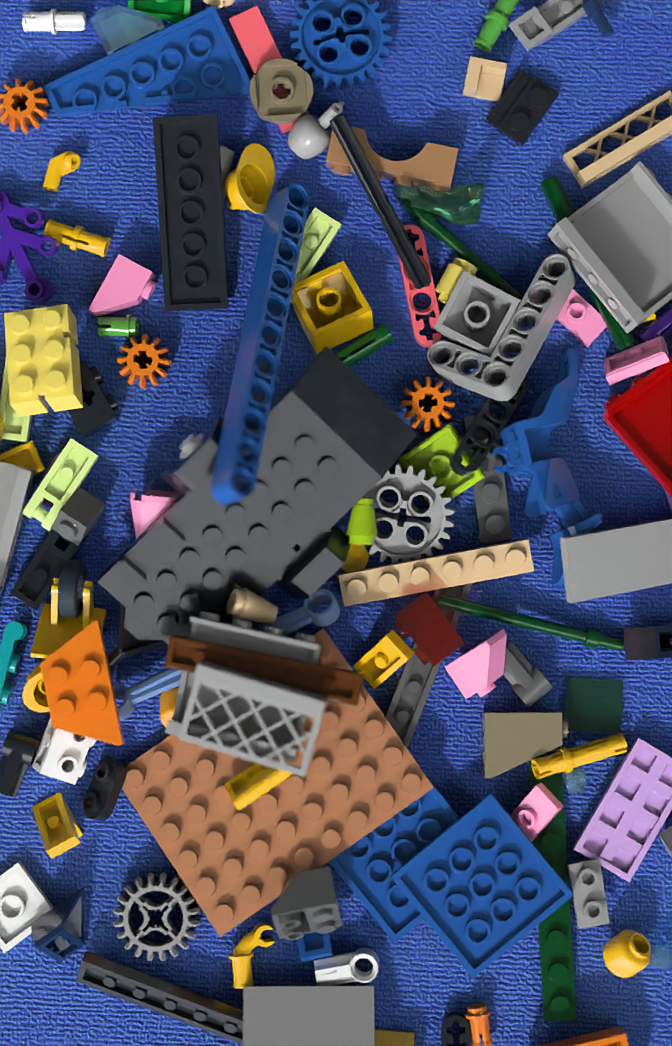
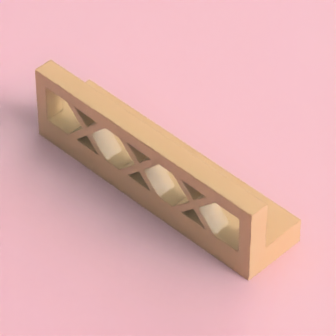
M671 91L666 92L562 156L582 189L672 135V115L663 121L654 119L656 107L666 101L672 109ZM651 111L650 117L643 116ZM637 120L648 123L647 130L637 137L627 135L629 124ZM625 127L623 134L617 132L618 130ZM608 136L622 139L620 147L612 152L600 151L603 139ZM598 143L596 150L590 149V147ZM580 153L595 155L594 162L582 170L578 168L573 160Z

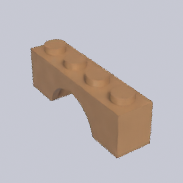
M351 127L379 181L381 179L391 180L393 185L401 188H412V185L424 187L425 192L435 195H442L443 191H450L458 148L427 142L416 156L404 161H391L379 156L371 148L365 129ZM332 129L326 157V167L331 168L332 173L349 176L350 172L355 173Z

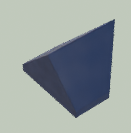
M84 887L31 924L35 947L59 963L86 945L83 939Z

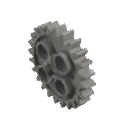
M399 462L396 464L395 472H391L389 469L384 477L361 498L373 499L374 512L375 508L392 512H375L376 523L386 520L393 527V531L390 534H382L377 529L378 537H375L374 545H372L369 555L371 556L377 551L381 552L380 562H383L387 556L392 557V564L397 563L399 558L403 559L404 562L410 561L413 557L421 559L424 553L428 557L434 556L432 547L434 546L442 550L444 544L440 538L449 539L451 536L444 527L454 526L455 521L446 518L455 513V508L446 507V504L452 500V495L442 496L441 493L445 490L446 484L438 486L434 484L437 474L432 475L429 479L426 478V467H423L419 473H415L414 464L411 463L407 471H403ZM386 489L394 490L398 495V501L392 504L385 502L382 498V491ZM417 495H424L429 499L430 506L426 509H419L414 505L413 498ZM401 508L406 509V514L409 515L405 521H401L400 515L395 514L399 513ZM411 516H417V517L428 516V517L431 518V521H430V522H426V521H424V520H422V519L415 518V517H411ZM412 526H418L424 531L425 536L420 540H414L408 535V529Z

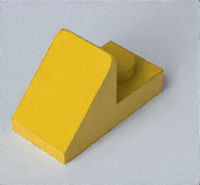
M391 630L359 659L353 667L358 672L365 673L364 679L375 689L415 653L394 630Z
M60 792L32 807L46 852L51 858L80 844L79 838L82 836V831Z

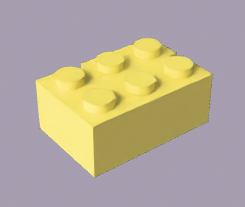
M63 304L4 313L10 405L20 417L49 413L47 404L40 397L45 395V400L55 412L83 408L79 350L75 346L78 345L77 320L69 306Z

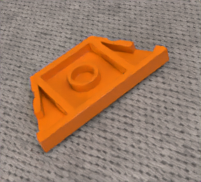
M100 620L93 621L40 663L52 726L55 729L114 745H123L125 743Z

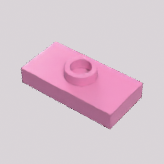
M572 289L557 320L588 347L606 328V324L601 314Z
M663 336L656 337L603 360L605 377L609 385L632 376L642 375L649 369L669 362L667 344Z
M541 782L533 788L512 812L510 818L529 841L532 842L564 806Z

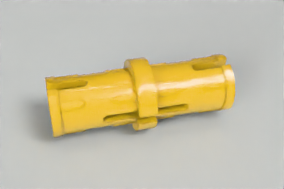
M49 219L44 230V236L53 237L58 242L69 245L70 249L75 251L82 249L104 257L109 250L111 241L109 237L106 238L85 231V228L79 225L72 227Z

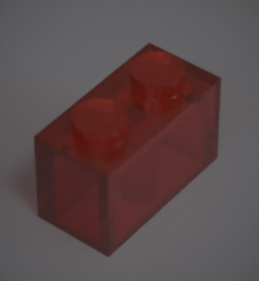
M427 592L394 615L398 621L393 625L404 639L409 636L417 645L413 651L423 665L429 662L432 667H435L465 644Z

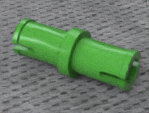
M498 0L494 8L487 12L485 15L486 22L473 42L478 49L487 53L492 51V47L502 30H506L510 22L508 19L520 0Z

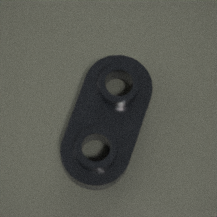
M105 757L97 765L83 800V810L88 818L105 821L111 816L127 775L126 765L122 760Z

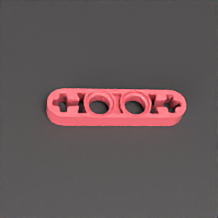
M407 224L403 226L406 233L411 232L412 237H418L419 239L414 242V248L417 253L422 252V256H418L431 279V283L421 289H416L399 255L398 259L415 340L421 346L430 347L435 342L440 341L442 334L437 331V333L433 334L432 340H427L425 335L420 336L419 332L423 331L424 322L423 318L416 321L415 316H427L434 313L435 318L429 317L428 319L430 328L434 329L440 313L423 232L418 226ZM418 293H425L431 299V305L425 310L417 309L413 304V298Z

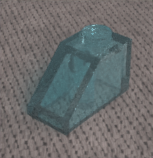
M121 5L113 8L112 6H105L99 9L94 17L90 18L107 56L165 29L160 18Z

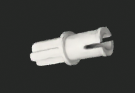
M51 9L50 12L23 11V17H26L22 18L24 32L51 31L52 34H57L58 31H83L87 26V18L84 12H57L56 9Z

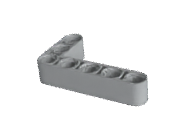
M552 254L542 262L491 357L442 340L432 344L428 349L427 359L437 376L442 380L497 401L511 399L520 387L575 285V275L567 257L562 254ZM558 272H563V273H562L561 275H559V276H554V275L557 274ZM549 298L546 302L539 303L541 300ZM529 325H534L533 328L524 330ZM514 352H520L515 357H509ZM449 358L445 363H440L443 359ZM477 368L475 372L467 374L469 370ZM505 378L502 383L495 385L496 381Z

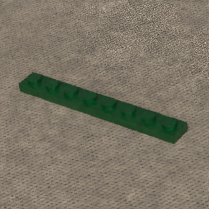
M528 762L530 792L536 785L542 782L564 806L562 772L537 779L532 771V763ZM563 807L533 840V846L569 888ZM567 900L538 925L544 1022L577 1020L570 901Z

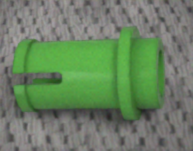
M127 314L126 317L100 316L98 318V325L111 326L110 328H98L99 337L126 336L130 340L131 337L138 336L139 334L138 317H132L131 314Z

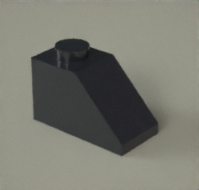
M672 625L623 628V645L626 660L672 658Z

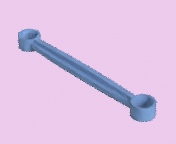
M318 589L313 595L305 599L303 607L277 617L272 624L263 623L252 629L264 631V626L284 629L283 636L311 622L316 626H328L339 617L340 607L331 591ZM331 603L327 610L313 613L319 604ZM166 668L128 688L121 684H113L115 698L125 697L123 703L117 707L120 721L127 719L133 713L135 704L179 686L182 670Z

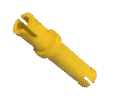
M617 733L574 748L567 749L562 747L557 749L556 753L532 759V771L537 779L560 772L567 774L578 766L626 753L627 742L622 733Z

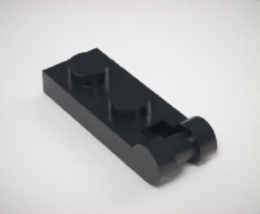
M52 530L10 593L38 611L51 592L54 578H60L65 561L73 560L88 536L78 546L70 540L63 538L55 530ZM61 538L69 543L65 552L55 546Z

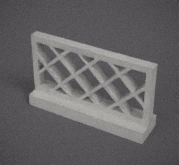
M207 661L198 663L178 739L305 777L329 698ZM201 684L213 687L220 700L204 708L198 697ZM221 690L232 694L225 697ZM240 695L246 697L252 710L236 718L227 700ZM253 700L263 702V704L256 706ZM223 704L231 721L216 729L207 711ZM270 704L278 707L284 719L268 727L259 710ZM195 705H197L200 711L193 714ZM285 709L295 713L288 716ZM254 713L263 730L247 738L238 721ZM300 714L315 718L312 730L302 736L298 735L291 722V719ZM200 715H203L211 732L202 737L188 733L191 720ZM286 723L295 740L279 748L270 731ZM234 724L243 740L233 747L225 745L218 733ZM263 734H266L275 750L266 756L256 754L250 744L252 740ZM213 735L217 742L208 740L207 738ZM309 737L307 747H305L302 740ZM297 743L304 755L301 767L288 764L281 752ZM245 745L249 752L238 748ZM277 754L280 761L272 759L271 757Z

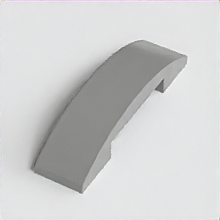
M548 0L538 8L533 7L511 22L509 27L528 51L554 37L586 15L582 8L584 3L582 0Z

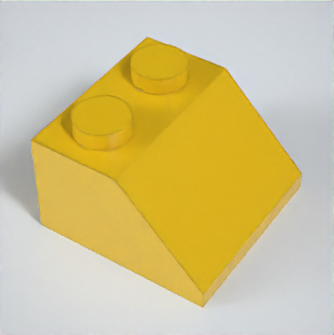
M344 261L294 283L291 301L302 328L316 354L324 347L331 349L374 329L372 310Z

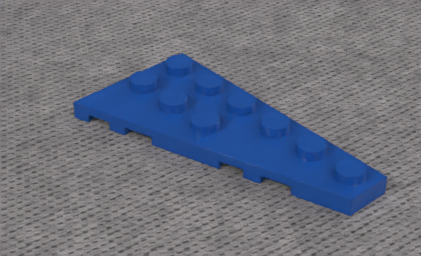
M212 6L44 85L43 88L57 117L246 95L250 94L251 81L215 6Z

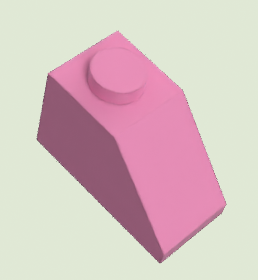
M118 254L88 309L89 312L98 318L140 305L144 298L148 300L156 287V283L153 282L155 279L153 272Z
M504 629L461 654L445 666V669L465 699L476 693L480 697L486 695L496 688L493 682L504 674L507 639Z

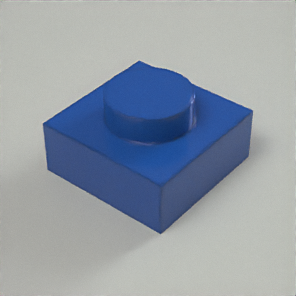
M312 932L304 934L302 938L297 939L301 962L333 956L329 933L320 934Z

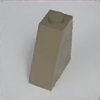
M482 712L483 777L493 778L562 746V738L568 737L567 718L562 719V712Z

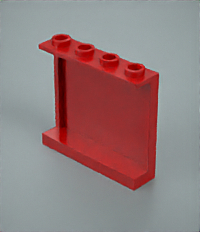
M669 357V362L654 367L655 370L647 376L644 374L638 376L630 384V389L624 394L616 393L605 403L603 420L672 496V357Z

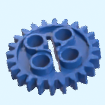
M306 0L308 10L298 7L297 14L301 19H292V26L297 30L290 32V39L298 42L291 45V52H300L295 57V62L297 64L305 62L302 69L306 70L307 73L313 71L312 82L315 83L322 77L324 78V88H327L331 81H335L337 90H340L342 82H347L348 87L353 89V80L357 79L362 85H365L366 73L375 78L376 71L374 66L384 68L385 62L380 56L389 57L390 50L385 45L392 44V37L384 34L391 31V24H382L387 19V13H376L380 6L378 1L369 5V0H317L316 2ZM350 14H356L361 18V22L356 25H350L345 21V18ZM318 21H326L330 24V28L327 31L320 32L314 28V24ZM362 31H368L367 35H363L360 33ZM342 33L345 42L340 43L339 39L336 38V34ZM314 41L322 42L320 45L313 44ZM357 44H362L367 47L368 52L358 56L351 51V48ZM325 51H332L337 55V58L332 62H325L320 56Z

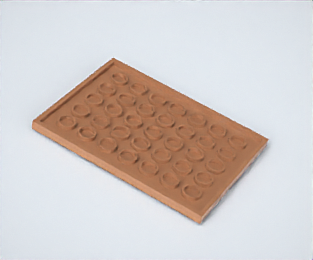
M324 628L313 635L316 637L315 643L323 644L318 664L353 671ZM362 684L358 706L328 701L306 776L290 775L241 810H238L233 804L224 784L256 762L178 739V736L172 734L126 766L127 775L122 790L218 935L222 937L281 896L297 873L321 868L428 793L434 786ZM307 716L303 735L312 730L315 718ZM309 737L302 740L305 747H307ZM301 749L298 760L295 762L287 761L288 764L301 767L304 757Z

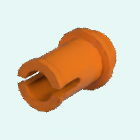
M484 1003L469 1005L465 1017L470 1022L472 1046H481L480 1034H482L484 1046L492 1045L493 1040L491 1039L488 1019L491 1011L487 1009V1005Z

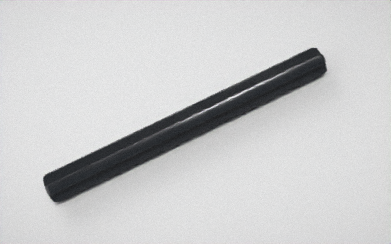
M340 114L330 120V125L415 288L421 289L429 285L431 279L346 116Z

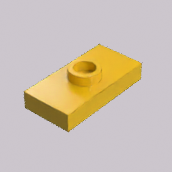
M254 763L225 783L224 786L233 804L238 810H241L292 775V773Z

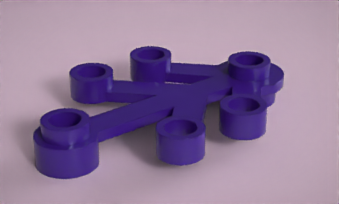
M0 190V231L2 233L0 240V286L4 285L7 280L6 269L12 253L26 281L25 294L27 298L32 302H47L52 297L53 286L48 279L38 277L23 245L38 249L42 255L54 256L59 251V242L53 237H40L15 229L9 217L24 220L25 224L29 227L40 228L45 223V214L40 209H26L11 204L9 196ZM36 212L38 214V221L33 224L31 222V215ZM50 240L52 242V249L47 252L45 250V243ZM35 284H38L40 287L38 295H34L32 291Z

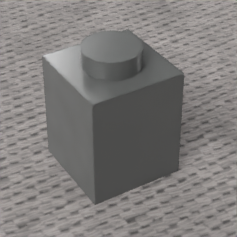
M79 487L60 509L52 529L63 538L79 546L98 523L106 504Z

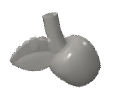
M344 102L333 103L319 118L313 115H303L296 120L288 134L287 143L298 157L310 159L318 156L328 148L331 133L328 130L330 120L342 113Z

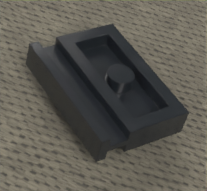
M521 69L487 116L485 123L495 127L498 132L522 148L554 104L559 94L534 76L532 77L527 74L524 69Z

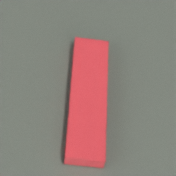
M258 6L229 18L231 27L254 74L267 61L282 58ZM278 84L277 90L272 91L273 95H277L279 99H284L285 95L291 93L290 90L284 88V84ZM296 121L288 124H278L281 133L284 134L290 131Z

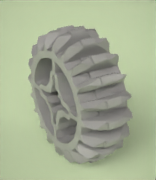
M153 872L147 875L148 884H145L141 876H138L135 879L138 889L131 884H127L125 890L130 897L120 894L117 898L125 907L117 906L113 910V913L123 916V918L116 919L113 922L115 927L124 926L125 928L117 934L118 939L128 936L130 940L127 941L124 947L128 950L133 944H136L138 948L135 951V956L140 957L144 949L148 950V961L153 960L155 951L159 952L161 961L166 960L167 949H169L173 957L178 956L177 944L185 950L189 947V943L184 936L195 939L197 935L189 926L198 927L200 925L199 919L191 917V915L200 913V907L189 906L190 903L195 901L193 895L184 896V893L188 890L187 886L184 884L180 890L175 887L179 881L177 876H174L171 883L167 884V873L164 872L161 873L159 882H155ZM150 891H162L171 896L162 903H155L149 898L146 899L142 894ZM134 901L140 906L139 909L144 915V922L137 930L134 928L131 919ZM177 903H179L183 912V925L180 932L174 927L175 924L169 915ZM165 906H168L161 918L163 923L159 924V921H157V923H152L149 927H146L153 915L152 909H155L156 913L158 909L162 910ZM158 930L165 936L168 934L171 939L154 942L145 939L144 936L151 931Z

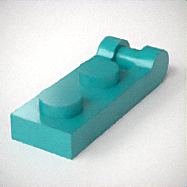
M9 622L2 636L0 644V709H2L3 704L8 705L10 701L12 686L8 684L11 673L16 674L21 656L16 654L19 641L28 635V627L23 622Z

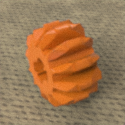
M20 78L15 79V87L13 88L8 83H4L3 86L7 93H0L1 124L9 123V129L12 132L17 131L21 125L24 134L29 132L30 124L39 129L40 124L37 118L47 119L48 117L47 112L43 110L49 106L48 99L42 98L45 94L43 88H35V83L32 80H28L23 87ZM21 101L27 106L23 111L17 106Z
M143 334L142 344H138L134 336L131 337L130 342L134 347L130 349L126 345H122L120 349L127 354V357H117L119 364L126 365L119 370L120 375L126 376L131 374L127 381L131 386L140 378L139 385L141 389H146L147 379H150L154 387L158 386L159 383L155 376L158 374L162 378H167V372L161 369V367L172 365L171 360L162 358L169 353V349L167 347L158 349L161 344L159 338H155L149 345V336L147 334ZM147 354L152 363L151 365L147 363L148 368L142 369L139 363H137V359L140 358L142 360L141 355Z
M430 377L425 378L423 388L418 380H414L412 385L416 393L407 388L403 391V394L411 399L400 402V407L411 408V410L403 414V418L407 420L415 416L416 418L412 423V428L414 429L418 427L420 421H423L425 432L430 430V421H433L437 429L442 428L439 416L445 420H450L451 414L444 409H451L455 406L453 401H444L445 398L452 394V391L447 389L440 393L439 390L443 385L441 380L437 381L435 388L430 387ZM424 397L432 398L430 402L435 401L436 406H433L430 412L423 411L424 406L419 407V403L423 402Z

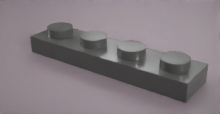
M491 413V415L494 418H496V413ZM475 416L464 417L465 431ZM481 428L474 429L475 439L480 443H487V432ZM499 437L481 464V468L487 476L473 485L480 543L513 539L504 473H497L494 470L496 466H503L502 455L491 456V451L500 447Z

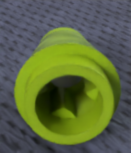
M360 499L352 507L346 536H349L348 544L374 545L375 537H378L373 499Z

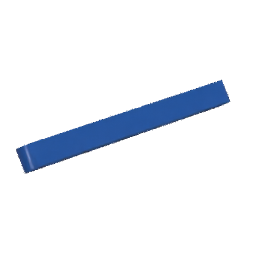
M291 183L272 195L267 205L211 483L213 497L220 504L224 505L249 496L253 493L256 484L309 208L308 192L298 183Z

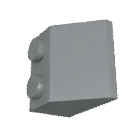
M463 271L434 329L456 345L491 357L521 300Z

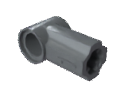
M511 641L506 644L503 676L511 684L510 688L517 697L529 708L553 687L535 666H531L525 656Z

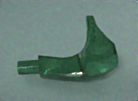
M482 183L454 186L450 192L436 191L421 184L415 187L402 184L397 186V197L411 200L412 207L439 215L453 224L463 226L477 224L481 217L482 195L484 193V185Z

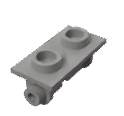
M581 859L568 864L578 929L610 924L600 860L586 861V859Z

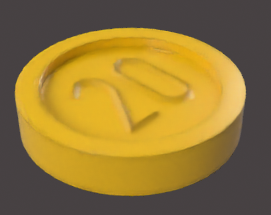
M351 544L346 562L341 566V569L346 572L364 569L369 559L365 546Z

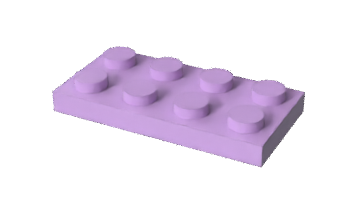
M637 737L575 842L573 849L591 860L599 859L601 866L630 882L672 810V757Z

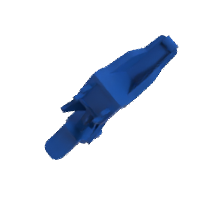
M571 346L561 353L556 383L536 397L525 420L516 422L502 430L499 435L501 447L491 451V456L500 454L505 458L503 466H496L494 468L497 473L508 472L513 477H531L523 513L528 518H536L553 510L557 513L564 528L549 535L554 553L551 582L559 586L565 584L560 538L587 533L600 525L603 518L601 512L591 516L588 515L578 500L580 498L567 461L564 457H559L558 454L554 453L549 445L551 431L555 427L568 422L579 384L577 380L580 352L575 346Z

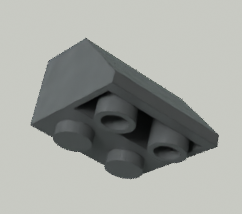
M330 866L297 873L272 907L271 916L279 939L296 940L302 938L307 933L317 932L325 934L333 932L336 927L343 926Z

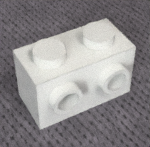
M50 717L32 768L40 774L75 785L78 777H81L86 769L87 761L85 758L89 747L95 744L96 739L55 729L52 726Z

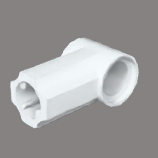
M362 947L355 952L314 960L318 986H334L356 981L367 983L372 981L376 977L379 968L377 953L370 948ZM360 958H367L372 962L373 968L368 972H362L356 967L355 962Z

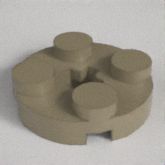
M279 58L267 61L251 79V104L257 111L258 116L265 121L275 124L292 123L301 116L306 115L312 102L313 83L311 77L306 70L304 71L292 60ZM278 84H284V88L291 92L285 95L284 99H279L277 95L272 93V91L277 90Z

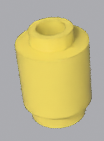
M455 257L453 263H448L435 288V292L439 294L437 299L446 304L463 271L475 276L478 269L471 263Z

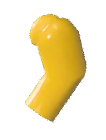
M66 151L53 157L48 163L42 187L58 192L61 177L80 167L81 157L79 154L73 151Z

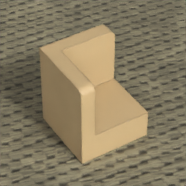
M470 56L463 96L498 102L501 97L507 63Z

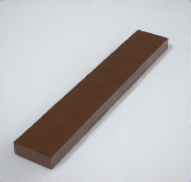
M175 634L170 635L164 666L195 673L197 664L201 661H207L329 698L328 701L358 706L365 674Z

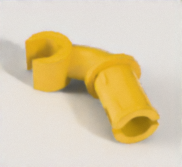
M267 922L258 923L253 931L240 939L233 952L228 955V958L232 960L234 988L241 989L244 986H254L251 964L254 952L252 950L258 945L268 947L275 942L273 938H261V933L264 930L274 929L271 924Z

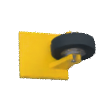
M66 560L60 578H54V584L51 587V604H43L30 652L31 657L46 659L93 621L100 620L103 631L107 610L94 608L93 581H87L86 566L83 561Z

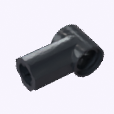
M13 728L10 729L0 753L2 755L0 760L1 794L14 798L17 797L28 767H31L42 741L41 739Z

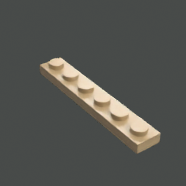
M527 538L341 573L338 577L344 607L533 572L534 566Z

